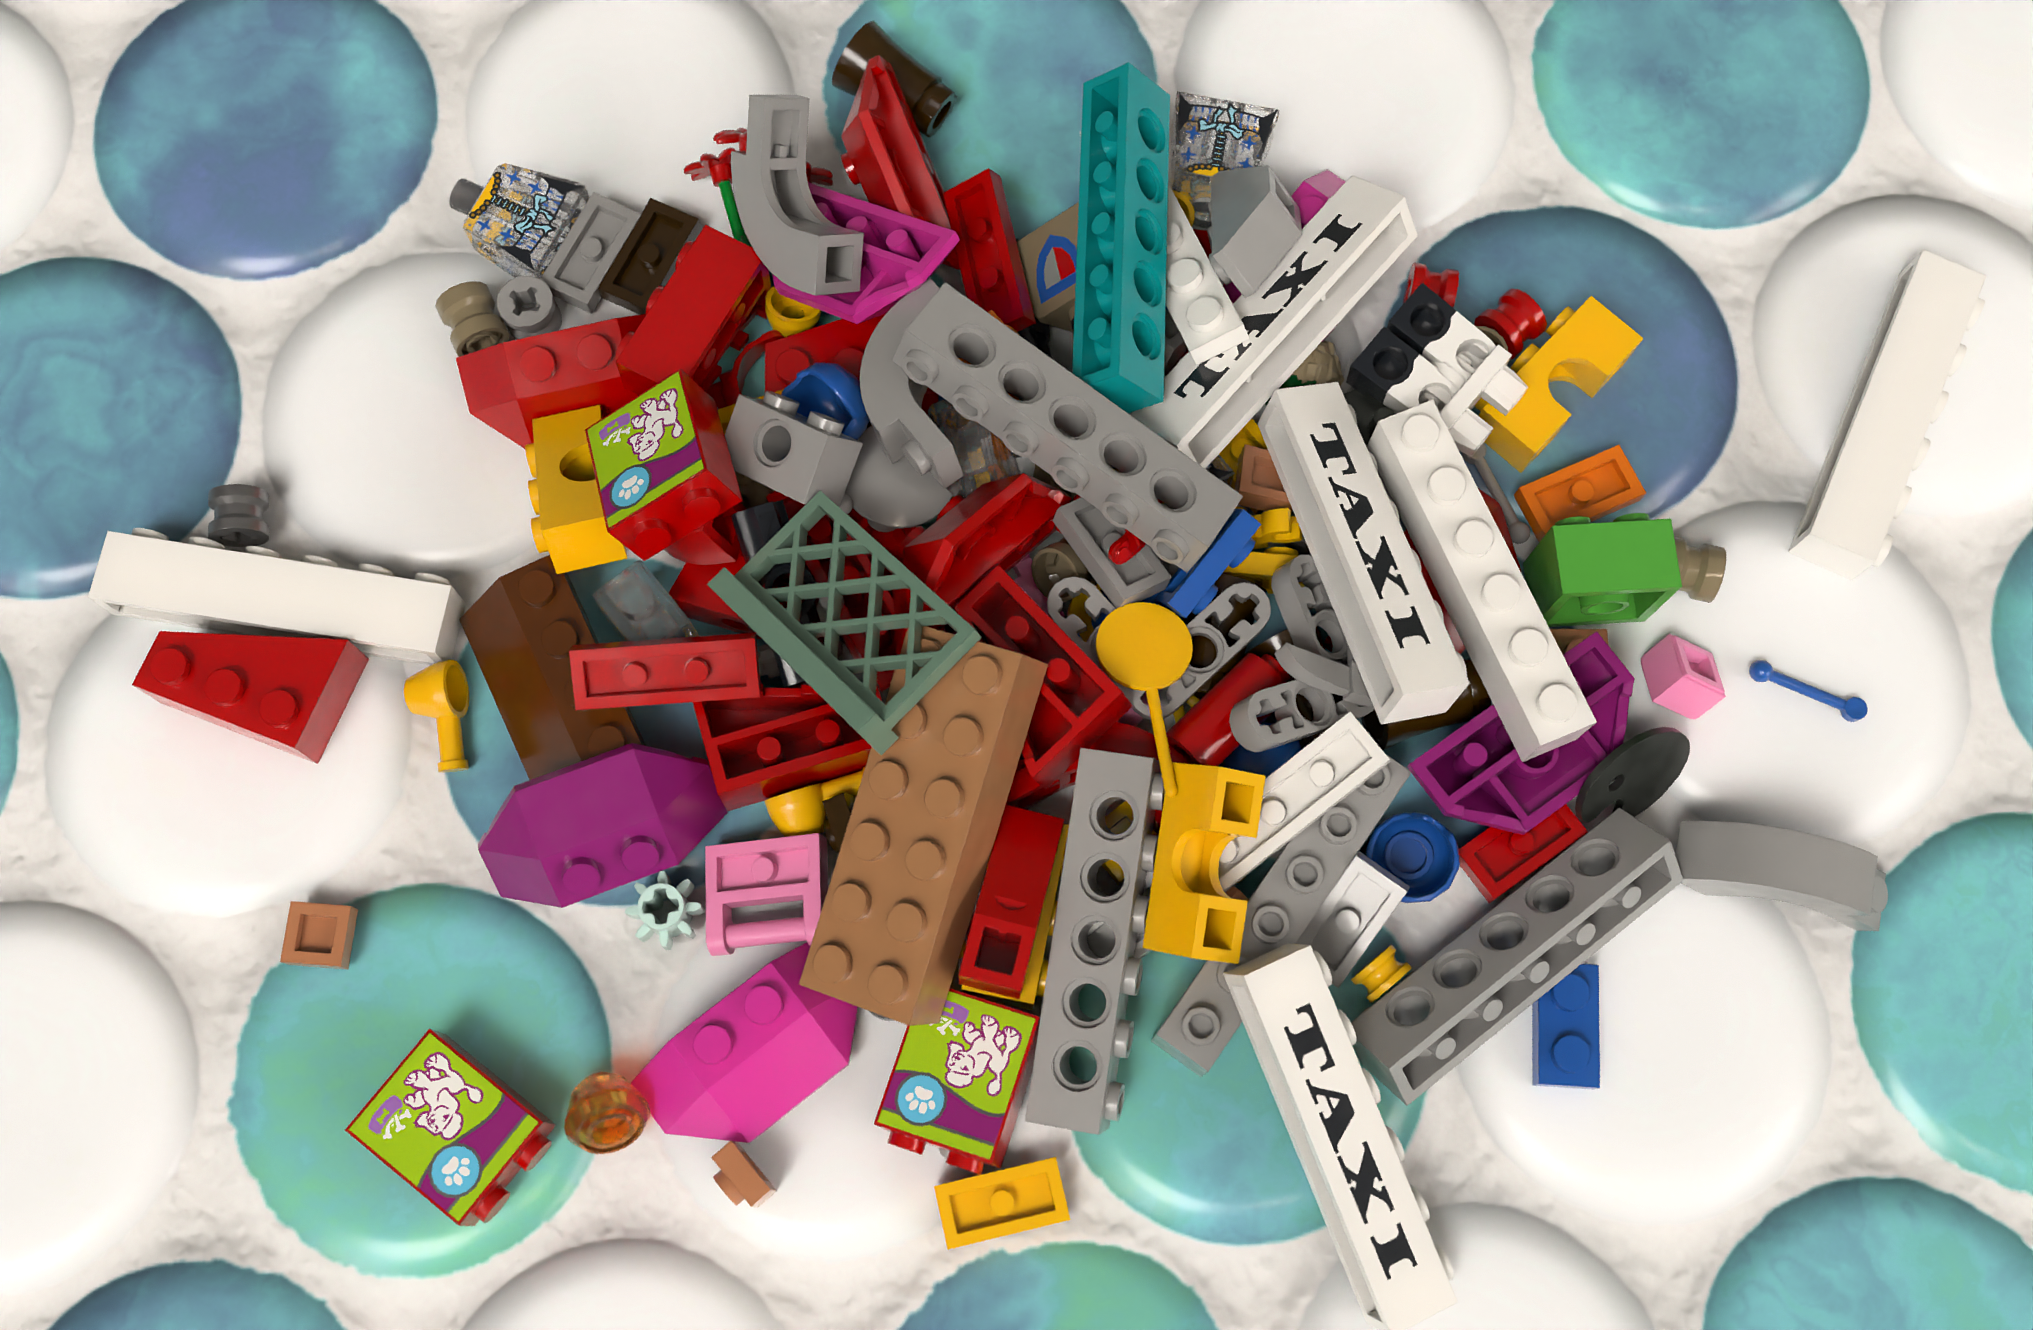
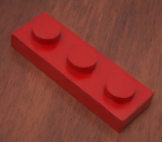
M988 168L943 192L951 230L956 231L960 239L955 248L967 298L986 312L992 309L1004 324L1011 326L1016 332H1019L1035 324L1036 321L1001 176Z
M756 633L572 645L569 650L575 710L759 698L761 695Z

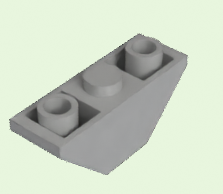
M1269 165L1219 171L1210 177L1211 201L1208 202V208L1211 213L1212 226L1208 228V232L1212 240V253L1209 254V260L1220 280L1225 284L1233 282L1244 298L1257 291L1302 235L1300 208Z

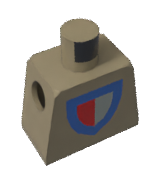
M1079 202L1017 241L1035 317L1041 323L1069 332L1072 331L1073 336Z

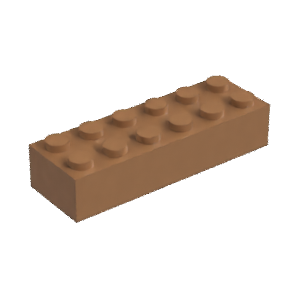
M922 626L920 653L939 651L955 634ZM908 629L900 655L907 654ZM978 641L891 729L899 738L882 755L871 747L799 985L908 1026L937 1024L940 1022L1048 664L1017 652ZM906 669L895 670L885 705L905 686Z

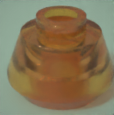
M608 1072L591 1074L580 1082L571 1094L564 1123L566 1137L574 1146L593 1154H608L622 1150L635 1142L645 1129L650 1119V1107L646 1098L624 1076Z

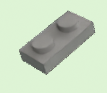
M593 192L540 278L549 286L552 295L592 314L602 298L598 288L642 214Z
M1081 497L1057 509L1053 519L1054 524L1116 609L1126 604L1140 602L1163 591L1167 587L1171 576L1147 544L1126 563L1116 564L1109 559L1108 551L1110 546L1121 538L1126 530L1110 523L1103 513Z
M1359 851L1295 944L1311 945L1313 951H1317L1324 958L1332 976V984L1339 988L1406 895L1410 886Z

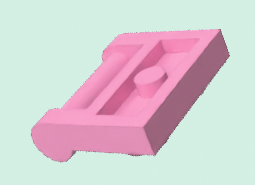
M820 833L705 846L706 943L712 956L731 955L735 952V948L807 941L811 946L828 891L826 837ZM803 900V917L733 924L732 908Z

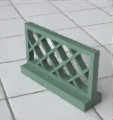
M821 490L734 576L724 567L707 584L880 755L899 738L891 729L982 638L969 623ZM827 514L834 521L833 543L807 546L808 531ZM847 533H848L854 540L847 541ZM868 553L872 555L871 576L869 578L843 580L845 556ZM831 558L829 582L803 585L805 561ZM791 562L788 587L764 589L758 583L775 564ZM885 568L893 575L884 576ZM904 588L911 590L909 613L881 616L883 591ZM869 592L867 618L840 620L842 595ZM828 597L826 622L800 624L801 602L803 599ZM787 601V610L779 602ZM923 602L933 611L923 612ZM948 624L957 632L939 651L920 653L922 626ZM908 628L907 654L878 657L880 631ZM866 632L865 657L863 659L839 661L837 659L839 635ZM815 637H825L824 646ZM906 669L905 686L885 705L876 696L877 671ZM863 673V683L854 674Z

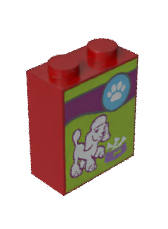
M681 368L585 429L607 532L643 561H646L743 501L716 402Z
M950 988L939 1023L907 1025L874 1121V1125L890 1131L887 1143L923 1155L926 1144L947 1150L949 1153L945 1163L979 1175L982 1173L984 1164L1001 1169L1032 1075L1040 1017Z
M429 1029L345 1131L458 1226H475L479 1220L484 1224L489 1222L505 1205L510 1197V1192L505 1188L522 1168L528 1172L543 1158L552 1144L547 1136L556 1124L449 1036Z

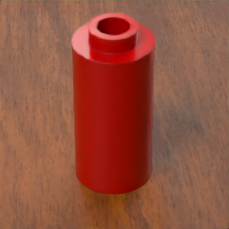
M1248 653L1166 732L1168 744L1177 750L1189 764L1219 766L1240 745L1235 739L1229 723L1230 712L1233 706L1260 690L1288 682L1290 680L1289 674L1272 656L1264 654L1260 658L1255 654ZM1272 713L1261 717H1256L1259 725H1261Z

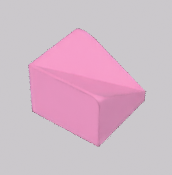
M1668 634L1641 658V666L1652 702L1689 719H1697L1726 697L1713 654L1680 637Z

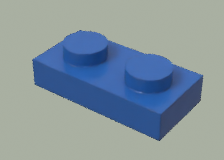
M1234 509L1209 548L1188 573L1179 568L1170 579L1167 587L1154 600L1182 618H1187L1191 612L1195 615L1199 614L1215 597L1218 587L1214 583L1228 566L1231 568L1237 567L1250 554L1256 543L1251 537L1262 524L1244 509Z
M1579 965L1532 1004V1086L1591 1090L1600 1088L1599 965Z

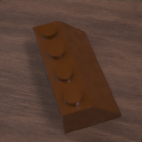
M550 555L499 577L459 619L529 780L630 743L646 746L629 707L575 710L569 650L572 645L599 643L569 575L567 572L556 573Z

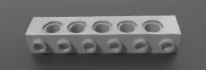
M946 282L905 329L892 361L900 366L911 380L920 385L928 386L950 402L961 416L978 422L1000 438L1010 451L1016 455L1028 458L1049 473L1060 487L1081 496L1099 509L1110 523L1127 529L1149 545L1160 559L1177 565L1186 573L1209 548L1243 498L1237 491ZM959 358L965 359L970 364L962 362ZM1008 393L1017 396L1021 401L1012 398ZM1057 428L1064 430L1071 437L1062 434ZM1107 464L1114 466L1119 472L1112 470ZM1157 499L1163 501L1169 508L1161 505Z
M1080 748L1025 1122L1099 1135L1109 1129L1110 1120L1119 1121L1124 1103L1125 1084L1116 1082L1119 1058L1127 1059L1129 1057L1133 1041L1134 1022L1125 1020L1128 996L1138 995L1142 979L1143 960L1134 958L1137 934L1145 933L1150 898L1143 896L1146 872L1154 871L1159 835L1152 834L1155 810H1163L1165 796L1160 764L1157 759ZM1125 800L1133 810V821L1128 830L1116 835L1108 829L1105 822V814L1113 802ZM1110 860L1117 862L1124 872L1123 886L1119 892L1112 896L1104 894L1096 882L1098 869L1103 863ZM1097 922L1107 924L1115 935L1114 948L1106 957L1095 955L1088 946V932ZM1086 984H1093L1099 987L1105 995V1011L1098 1019L1086 1016L1079 1007V993ZM1076 1046L1090 1050L1096 1059L1097 1069L1091 1080L1078 1078L1070 1068V1054Z
M1388 755L1387 757L1391 762L1287 843L1247 903L1239 964L1206 960L1151 1040V1042L1200 1077L1210 1070L1242 1023L1241 1016L1223 973L1287 943L1295 944L1411 774L1410 770Z
M1618 808L1601 823L1592 827L1586 835L1556 859L1547 863L1541 871L1511 895L1502 899L1495 908L1465 932L1456 936L1450 944L1420 968L1411 972L1405 980L1371 1007L1365 1009L1351 1022L1356 1034V1044L1353 1047L1362 1065L1408 1106L1684 881L1671 840L1621 808Z

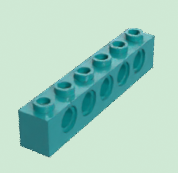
M1129 62L1083 83L1072 373L1127 413L1161 403L1164 400L1170 95Z

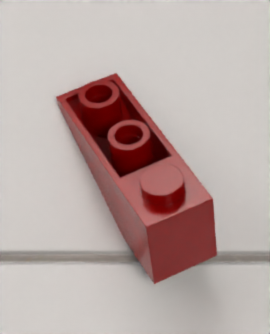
M1005 805L958 975L960 985L1020 1000L1065 819Z

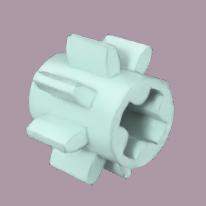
M660 871L658 884L651 885L648 888L640 883L634 885L636 891L641 896L638 900V905L626 908L625 914L630 918L641 919L644 922L635 935L639 940L645 942L656 933L659 935L661 946L665 950H671L673 937L682 933L692 939L696 937L694 930L689 926L692 915L704 913L705 908L700 903L688 902L686 900L695 887L691 881L686 879L675 888L671 886V880L666 872ZM669 898L678 907V911L668 913L667 923L663 924L652 913L653 910L662 909L663 899Z

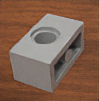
M766 391L762 400L739 394L725 432L734 471L805 505L821 490L840 507L863 443L842 434L844 423L835 418L814 411H810L808 417L797 413L800 403L786 396Z

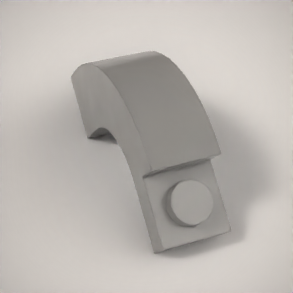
M749 95L746 151H731V172L738 214L751 246L768 270L780 281L794 289L815 296L859 292L864 233L830 222L816 206L809 189L806 174V149L810 98L799 95Z
M930 278L919 289L899 300L878 323L862 357L860 390L866 413L879 443L891 463L894 464L906 456L910 464L921 476L930 472L940 485L946 489L964 476L953 445L921 409L923 397L928 386L920 385L911 380L904 370L892 361L905 329L940 289Z
M1680 821L1675 856L1684 880L1681 884L1706 896L1756 897L1792 903L1821 912L1856 931H1879L1881 912L1885 909L1888 901V890L1885 883L1886 873L1877 869L1878 856L1844 842L1785 828L1724 821Z

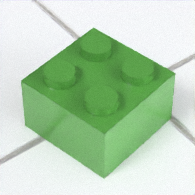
M1645 513L1626 514L1615 518L1613 522L1591 523L1590 518L1583 516L1562 519L1550 528L1523 562L1525 582L1548 627L1645 622L1682 587L1672 520H1650L1649 515Z

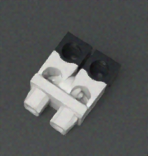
M1424 283L1418 286L1388 322L1387 328L1383 327L1350 365L1346 383L1362 395L1369 393L1396 414L1433 400L1458 450L1470 457L1473 456L1494 429L1471 411L1475 404L1483 398L1506 416L1528 389V386L1522 379L1507 367L1512 354L1499 344L1495 346L1482 331Z

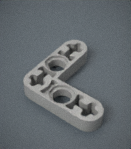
M1299 555L1277 568L1272 575L1271 583L1274 597L1294 646L1347 665V641L1313 558L1310 555ZM1298 582H1303L1305 587L1301 588ZM1315 608L1316 614L1311 616L1309 610ZM1316 626L1323 628L1330 636L1333 645L1331 653L1319 644L1316 637ZM1296 679L1260 690L1239 701L1230 712L1229 723L1231 731L1239 744L1252 752H1262L1324 732L1350 711L1356 719H1359L1372 712L1374 706L1365 707L1344 700L1335 703L1332 693L1316 689ZM1297 693L1303 695L1310 702L1313 709L1312 722L1306 720L1297 709ZM1275 712L1277 722L1269 726L1259 725L1256 717Z
M1069 577L1057 582L1050 590L1047 599L1049 617L1124 693L1133 705L1132 709L1143 718L1151 720L1149 706L1145 705L1141 700L1145 691L1130 689L1117 683L1101 667L1095 648L1100 625L1095 628L1088 641L1084 642L1078 634L1087 631V625L1075 614L1069 615L1066 619L1060 615L1063 609V601L1060 597L1066 592L1072 597H1077L1081 593L1085 594L1088 599L1084 603V609L1095 622L1102 612L1108 615L1116 608L1086 579ZM1245 582L1233 584L1186 625L1191 637L1200 635L1207 637L1213 642L1216 647V659L1205 668H1196L1189 665L1183 676L1169 686L1166 696L1170 702L1164 707L1161 705L1163 719L1176 712L1263 630L1269 621L1271 606L1269 598L1258 586ZM1235 598L1238 602L1244 603L1250 598L1257 605L1252 613L1257 622L1251 625L1246 620L1239 621L1227 634V636L1235 639L1237 642L1232 647H1228L1221 632L1205 621L1213 616L1218 626H1220L1229 618L1233 610L1229 602L1230 600Z

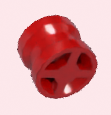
M1414 262L1408 276L1403 304L1418 286L1424 283L1454 308L1459 283V270L1447 268L1441 273L1429 271L1426 264Z
M1510 289L1499 298L1498 306L1495 309H1486L1475 318L1474 326H1485L1500 334L1504 338L1508 352L1512 354L1511 360L1522 352L1523 342L1527 339L1534 340L1546 331L1547 322L1542 309L1533 298L1519 289Z

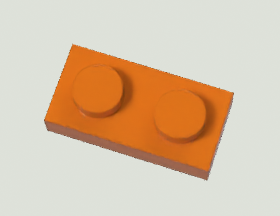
M1617 445L1518 488L1513 496L1538 542H1540L1550 528L1562 519L1583 516L1590 518L1592 522L1639 502L1645 496L1646 491L1620 445Z

